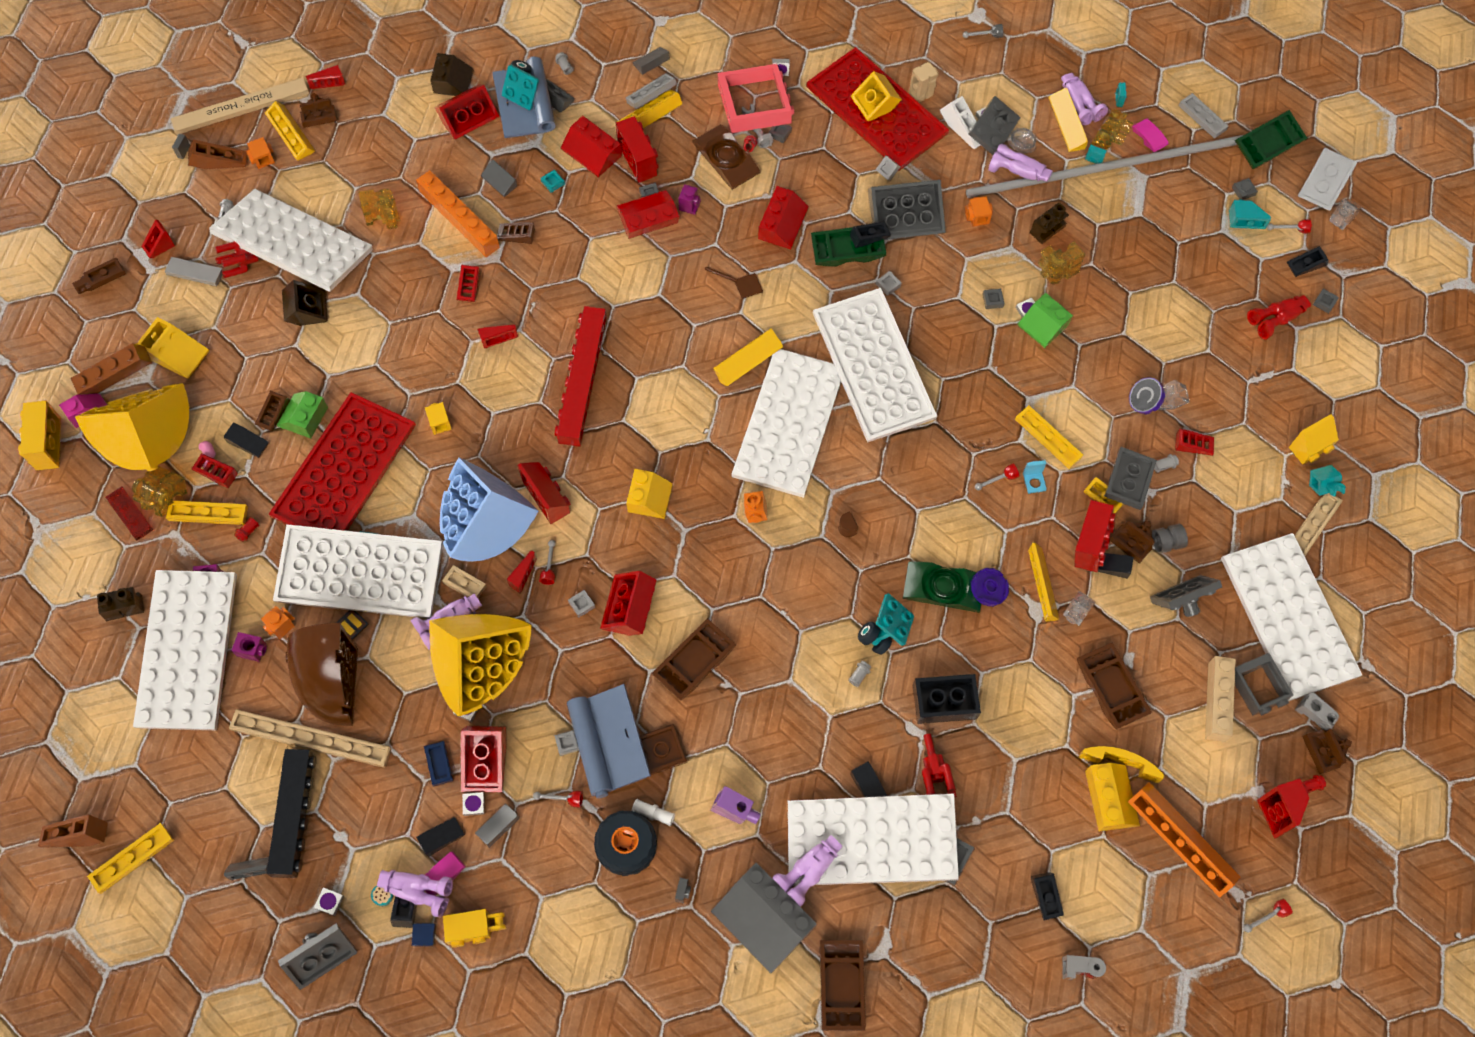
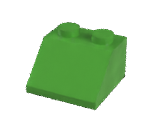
M1045 293L1032 305L1018 323V326L1045 348L1068 327L1073 315Z
M307 391L296 393L291 398L277 426L312 438L328 406L321 396Z

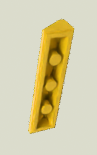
M1064 88L1049 96V101L1068 151L1084 150L1088 140L1068 88Z
M670 89L619 121L635 116L637 121L641 122L643 128L681 106L682 100L679 93Z
M275 101L265 114L293 156L299 161L313 154L315 149L287 108Z
M770 328L714 367L719 382L729 386L783 348L773 329Z
M1032 543L1028 553L1044 620L1046 622L1059 620V615L1043 549L1038 544Z

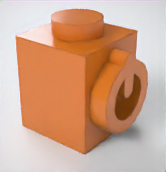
M264 137L247 143L249 149L246 152L252 165L256 164L258 169L275 163L271 155L274 151L270 142L266 144Z
M987 196L970 199L969 204L965 206L967 221H971L973 227L990 224L993 209L992 204L988 202Z
M763 491L745 493L744 507L748 523L766 521L767 502Z
M275 606L261 618L265 624L263 629L270 636L274 633L279 640L295 627L292 623L295 618L284 607L279 609Z

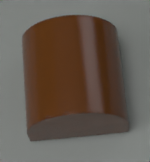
M850 511L844 513L839 522L838 530L844 537L855 536L858 530V525Z

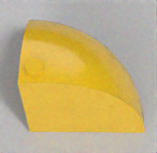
M181 383L163 386L162 389L154 391L149 389L110 401L106 406L95 407L75 416L87 440L106 459L126 469L153 471L158 468L159 464L173 456L181 446L189 424V403L185 387Z
M489 614L457 615L429 620L430 651L435 677L446 703L457 716L466 715L482 708L483 704L490 699L494 700L512 682L523 664L522 658L525 650H528L531 637V625L529 623L512 617Z

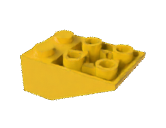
M159 317L154 320L137 342L138 345L145 346L151 361L189 379L210 351L173 324Z

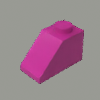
M100 394L75 395L59 404L66 417L76 428L79 425L75 416L95 407L100 408L107 405Z

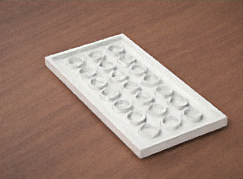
M257 189L252 190L209 228L211 234L229 243L236 242L241 249L329 292L373 251L371 244Z
M881 288L813 310V316L867 443L937 418V414Z
M783 349L778 350L772 355L732 471L733 478L804 498L841 384V379L833 363Z
M286 525L273 601L429 619L432 617L443 542Z
M1293 533L1225 555L1221 558L1265 654L1270 653L1294 694L1288 701L1362 676L1355 658Z
M156 570L133 723L134 728L217 730L237 579L235 572Z
M954 794L788 801L789 872L793 869L797 860L801 859L813 847L821 844L822 840L825 841L830 835L843 846L837 852L838 856L834 858L829 868L821 876L820 881L815 885L959 880ZM805 875L800 876L793 886H797L804 879Z

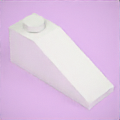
M963 96L940 109L947 125L973 149L980 146L977 141L968 135L977 121Z

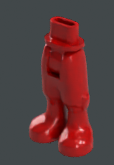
M1305 295L1295 296L1272 303L1268 308H1254L1248 311L1247 319L1251 325L1259 324L1257 329L1258 335L1261 339L1266 340L1273 335L1275 327L1288 324V322L1306 312L1311 307V303ZM1271 315L1276 316V317H1274V318H1271V319H1268V320H1264V319H1266L1267 317H1269V316H1271Z

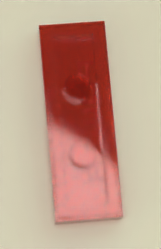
M122 486L105 497L136 541L153 531L151 525Z

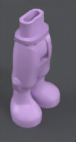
M1069 73L1061 77L1063 81L1062 86L1068 88L1082 125H1089L1092 120L1098 122L1108 113L1109 109L1105 104L1096 105L1094 103L1092 94L1078 76Z
M1002 143L998 146L997 152L994 153L989 165V171L993 173L998 171L1000 167H1004L1023 178L1048 182L1053 170L1047 169L1046 165L1023 153L1015 152Z
M475 593L468 598L464 596V599H458L448 604L427 620H422L418 617L411 619L413 626L429 650V620L476 614L475 610L482 607V604Z
M830 835L825 841L822 840L821 844L816 845L801 859L797 860L793 869L788 874L777 873L772 879L801 907L805 902V894L808 889L820 881L821 876L829 868L834 858L838 856L837 852L843 846ZM805 875L804 879L796 887L792 888L800 876Z
M382 870L377 887L384 888L385 892H390L401 899L412 902L414 905H428L431 907V914L441 918L449 903V898L445 897L449 896L452 892L453 880L450 877L432 880L424 874L417 875L396 872L395 870L390 872ZM424 890L437 892L441 896L427 894Z

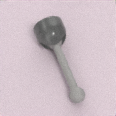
M994 25L989 31L971 33L965 31L963 37L968 38L969 36L991 34L994 38H1003V25Z

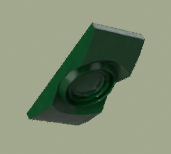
M1288 110L1239 137L1235 142L1254 170L1308 138L1291 111Z
M852 227L812 232L811 239L815 264L837 267L847 262L867 263L886 256L884 239L855 248L850 237Z
M908 562L902 599L980 613L981 603L977 601L971 591V581L977 572L965 568L942 567L932 562Z

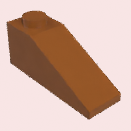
M193 139L188 151V166L202 169L246 167V151Z
M88 814L42 826L38 847H87L104 843L108 822Z

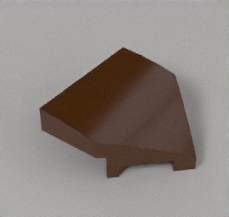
M312 93L310 95L311 99L307 103L300 104L303 128L337 121L335 107L329 98L322 99L318 97V94Z
M1126 521L1110 537V541L1127 555L1134 557L1133 559L1139 564L1153 549L1152 546L1155 543L1150 531V521H1144L1143 523Z
M1331 729L1326 731L1320 730L1302 736L1319 774L1339 769L1342 764L1346 763L1345 757L1348 748L1352 744V741L1349 739H1342L1335 735Z

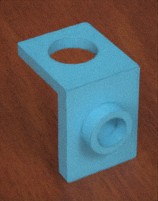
M1046 460L1027 463L1023 471V477L1028 494L1047 490L1042 474L1047 464ZM1030 480H1039L1041 484L1040 487H1032L1030 485Z

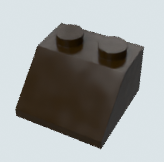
M437 53L430 79L433 93L457 96L469 90L474 71L473 68L455 55Z
M293 280L282 290L284 322L304 326L328 321L326 292L324 289Z

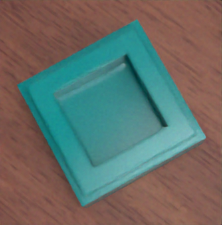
M1120 82L1115 92L1117 107H1123L1127 97L1126 82Z
M1090 145L1085 160L1095 164L1102 163L1107 150Z
M555 169L540 178L550 193L565 185V181Z

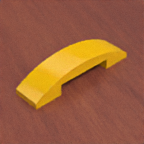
M1097 746L1085 748L1079 754V758L1097 764L1103 758L1140 769L1139 778L1159 783L1164 778V774L1151 762L1124 749Z

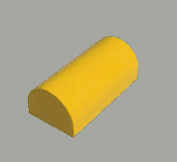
M1095 477L1084 490V493L1094 501L1114 505L1113 513H1117L1124 504L1104 497L1107 485Z

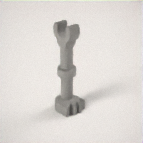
M750 104V110H746L744 106L742 107V115L755 113L753 104ZM761 128L753 130L758 136L757 143L760 148L772 146L773 137L770 133L764 134Z

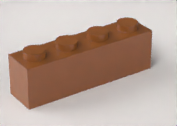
M132 343L73 376L71 381L78 395L98 394L151 364L152 361L145 346Z

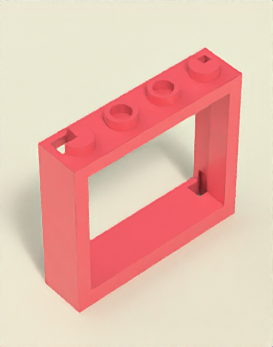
M777 64L718 73V88L731 133L792 123L794 108L793 105L790 106V95L786 94V82H783L782 70L779 71ZM775 80L783 108L736 115L729 91L730 86Z

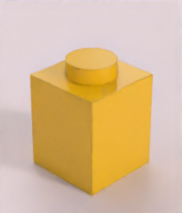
M443 402L433 403L425 407L434 435L451 430Z

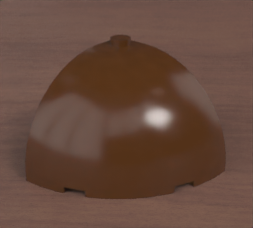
M341 623L312 625L292 632L287 640L286 662L288 663L292 686L300 702L312 715L322 721L340 726H353L358 660L357 646Z

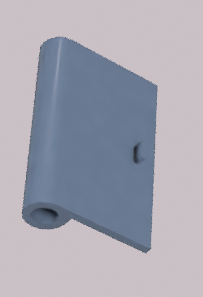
M533 56L526 61L531 66L530 74L539 79L531 110H527L501 95L507 70L492 72L504 138L546 133L554 130L556 126L542 59Z
M625 684L589 698L576 697L566 703L592 796H596L597 799L606 797L608 792L651 776Z

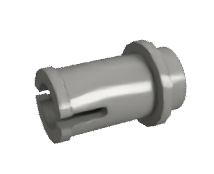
M563 52L558 53L555 57L556 63L560 65L564 74L572 73L573 67L568 61L567 54Z
M223 199L220 202L221 209L218 220L234 207L231 200Z
M1169 454L1168 457L1156 462L1154 470L1159 473L1169 468L1175 469L1179 465L1178 457Z
M864 661L857 663L858 667L848 679L856 687L860 686L867 673H871V666Z

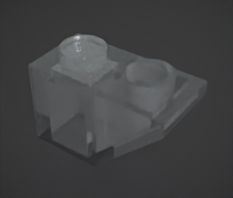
M1343 198L1329 221L1344 230L1356 217L1361 207L1349 198Z
M1176 380L1164 384L1165 399L1158 410L1175 409L1189 403L1186 386Z
M1079 591L1063 615L1070 623L1080 626L1096 601Z

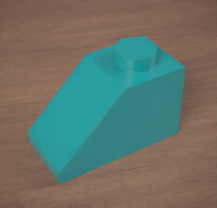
M1234 200L1229 209L1230 228L1266 229L1271 220V216L1252 201Z

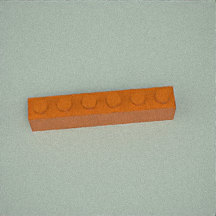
M430 170L416 180L419 192L486 258L500 248L497 235Z
M1150 782L1128 801L1219 898L1240 879L1241 876Z

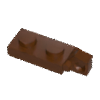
M114 258L84 272L80 280L72 284L77 293L81 294L86 291H92L126 273L118 259Z

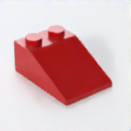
M465 726L461 730V792H503L506 726Z

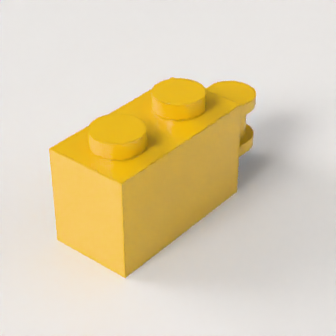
M486 909L443 916L445 943L453 948L464 946V942L473 941V944L484 943L486 939L491 938L492 931L506 929V925L503 923L505 913L489 914ZM494 919L495 926H490L489 920Z

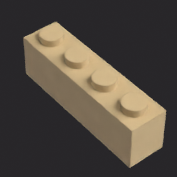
M1215 656L1208 663L1205 739L1226 742L1233 736L1236 659Z

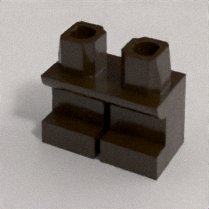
M1061 203L1054 205L1034 220L1030 234L1041 244L1046 242L1066 227L1067 223L1064 219L1069 216L1065 212L1066 208Z
M133 587L97 594L98 612L106 621L123 618L124 615L128 617L144 613L142 594L139 592L135 593Z

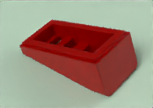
M338 65L306 75L310 89L345 85Z
M461 265L457 300L475 302L481 271L478 266ZM466 274H474V277L466 276ZM470 280L473 281V283H465L464 281ZM463 286L472 287V290L463 289ZM462 293H471L472 295L471 297L462 296Z
M515 325L477 329L484 348L518 337Z
M1179 429L1176 433L1175 451L1213 456L1214 437ZM1205 442H1209L1208 449L1205 448Z
M202 453L191 468L196 473L225 488H229L238 475L234 467ZM205 461H207V462H208L207 465H206L205 468L202 470V469H201L202 466L204 465ZM213 465H215L214 468L212 469V471L209 473V470L211 469V467H212Z
M532 550L507 578L509 586L519 594L522 592L537 560L536 554Z

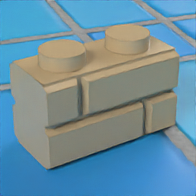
M927 62L921 67L913 69L909 94L919 103L924 101L925 98L932 97L934 94L938 71L931 63Z

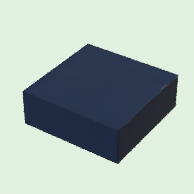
M413 924L411 946H434L436 924Z

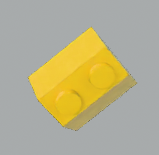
M874 71L851 95L867 121L891 112L902 100L885 75Z
M1330 414L1302 430L1289 446L1302 465L1308 461L1312 463L1320 458V454H1328L1335 449L1334 445L1339 439L1333 415Z
M634 469L626 502L627 512L665 519L673 483L654 472Z

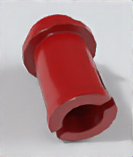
M748 135L744 139L743 147L745 151L748 149L749 152H752L757 145V139L753 135Z
M250 517L240 529L235 530L234 536L241 542L247 541L248 536L260 525Z
M1313 775V778L1302 782L1307 786L1309 793L1316 790L1322 791L1326 787V781L1321 775Z

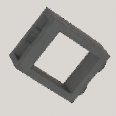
M1270 653L1235 667V686L1252 716L1258 713L1261 716L1271 712V708L1276 705L1278 708L1289 704L1288 700L1294 696ZM1260 668H1263L1279 695L1278 698L1262 705L1258 704L1243 677Z

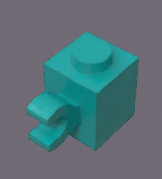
M1332 465L1311 470L1309 486L1319 496L1330 493L1331 496L1335 497L1337 491L1345 494L1346 486L1341 483L1342 474Z

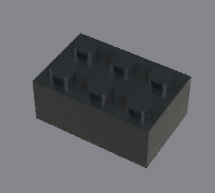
M975 674L915 678L912 687L917 724L977 720L981 714Z

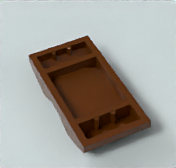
M721 124L692 140L695 147L732 190L760 174V170L749 152L745 151L738 144L733 134Z
M707 618L652 672V675L681 701L695 690L712 670L723 662L736 644Z
M1113 642L1077 658L1086 683L1094 691L1102 712L1115 729H1119L1152 713Z
M820 940L822 1031H866L863 940Z

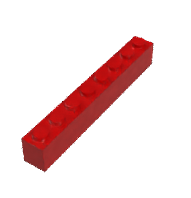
M584 306L583 313L579 314L578 322L580 323V328H577L575 333L577 342L572 346V355L574 356L573 360L569 361L568 370L570 375L566 376L565 387L567 389L566 393L563 392L561 402L563 403V408L559 409L558 420L560 422L559 425H556L554 433L558 439V444L581 447L607 320L606 309Z

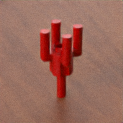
M236 242L214 247L217 254L234 249V253L215 258L217 264H222L223 267L239 265L237 268L222 271L224 278L248 272L247 264L258 262V256L241 249Z
M931 734L923 735L928 754L926 758H923L925 768L922 769L926 794L935 795L933 783L945 781L947 793L954 794L956 798V788L950 765L944 763L942 754H936Z

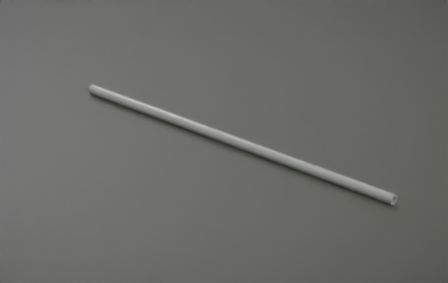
M1243 135L1052 172L1048 182L1237 145L1235 140ZM1022 178L966 189V196L971 198L1047 182Z

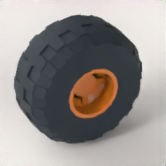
M617 811L607 816L600 823L594 839L595 852L600 863L610 872L622 876L635 875L646 869L654 859L657 850L656 832L652 824L642 814L634 811Z

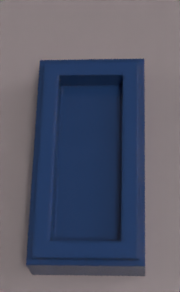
M441 741L424 746L433 787L454 781L445 742Z

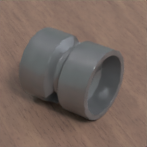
M1182 524L1168 526L1167 529L1163 527L1152 531V539L1155 541L1153 546L1159 554L1170 552L1172 548L1174 550L1186 548L1188 545L1187 533Z

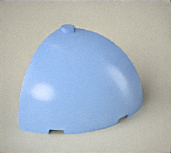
M459 457L449 475L448 480L451 482L448 491H444L441 502L440 532L444 534L445 540L443 545L451 558L460 561L474 562L495 557L513 546L524 535L539 511L511 486L484 469Z

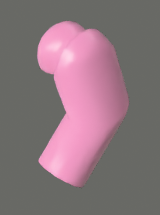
M203 441L199 444V450L203 454L211 458L215 457L216 453L210 442ZM205 461L202 467L205 468L208 462Z

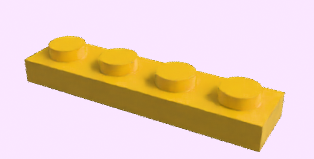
M1027 406L1016 416L1015 420L1068 469L1072 468L1082 459L1083 454L1032 407Z
M170 500L166 519L178 522L244 525L248 506L246 504Z
M159 823L87 877L96 891L102 894L172 843L174 839L164 824Z

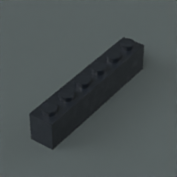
M285 749L266 873L272 878H297L298 872H301L302 869L300 855L301 851H304L305 848L303 833L308 826L306 812L311 805L309 790L313 788L314 783L312 769L316 767V756L310 750Z

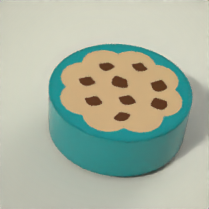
M377 886L371 892V899L378 906H387L394 897L390 892H385L384 888Z

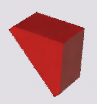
M156 219L141 246L151 259L175 246L165 228Z

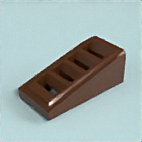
M502 223L499 225L498 241L532 244L535 232L534 223ZM503 230H507L506 235H503Z
M270 390L255 425L273 432L290 399ZM275 400L280 401V404L274 403ZM273 406V407H276L277 410L274 411V410H272V409H270V408ZM267 413L274 414V417L267 416ZM264 419H267V420L271 421V423H270V425H269V424L264 423V422H262V421H263Z

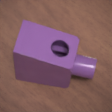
M726 786L719 791L710 810L738 824H742L745 820L757 824L761 815L760 812L751 808L754 803L752 800Z

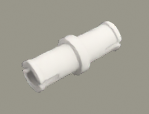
M639 799L635 800L632 811L648 817V820H656L668 826L672 825L675 818V813L660 809L656 804L650 805Z

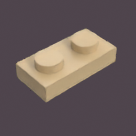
M454 565L442 580L443 584L467 598L474 593L479 598L487 587L485 583Z

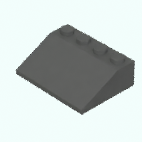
M941 180L876 186L868 189L872 222L885 221L891 237L884 240L946 233Z
M757 863L738 880L711 911L770 974L817 925Z

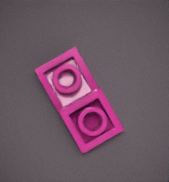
M1146 118L1133 126V132L1143 138L1144 145L1153 152L1169 144L1163 133L1149 119Z
M451 851L425 875L432 880H440L442 877H450L454 880L466 866ZM424 890L427 894L435 896L438 894L431 890Z

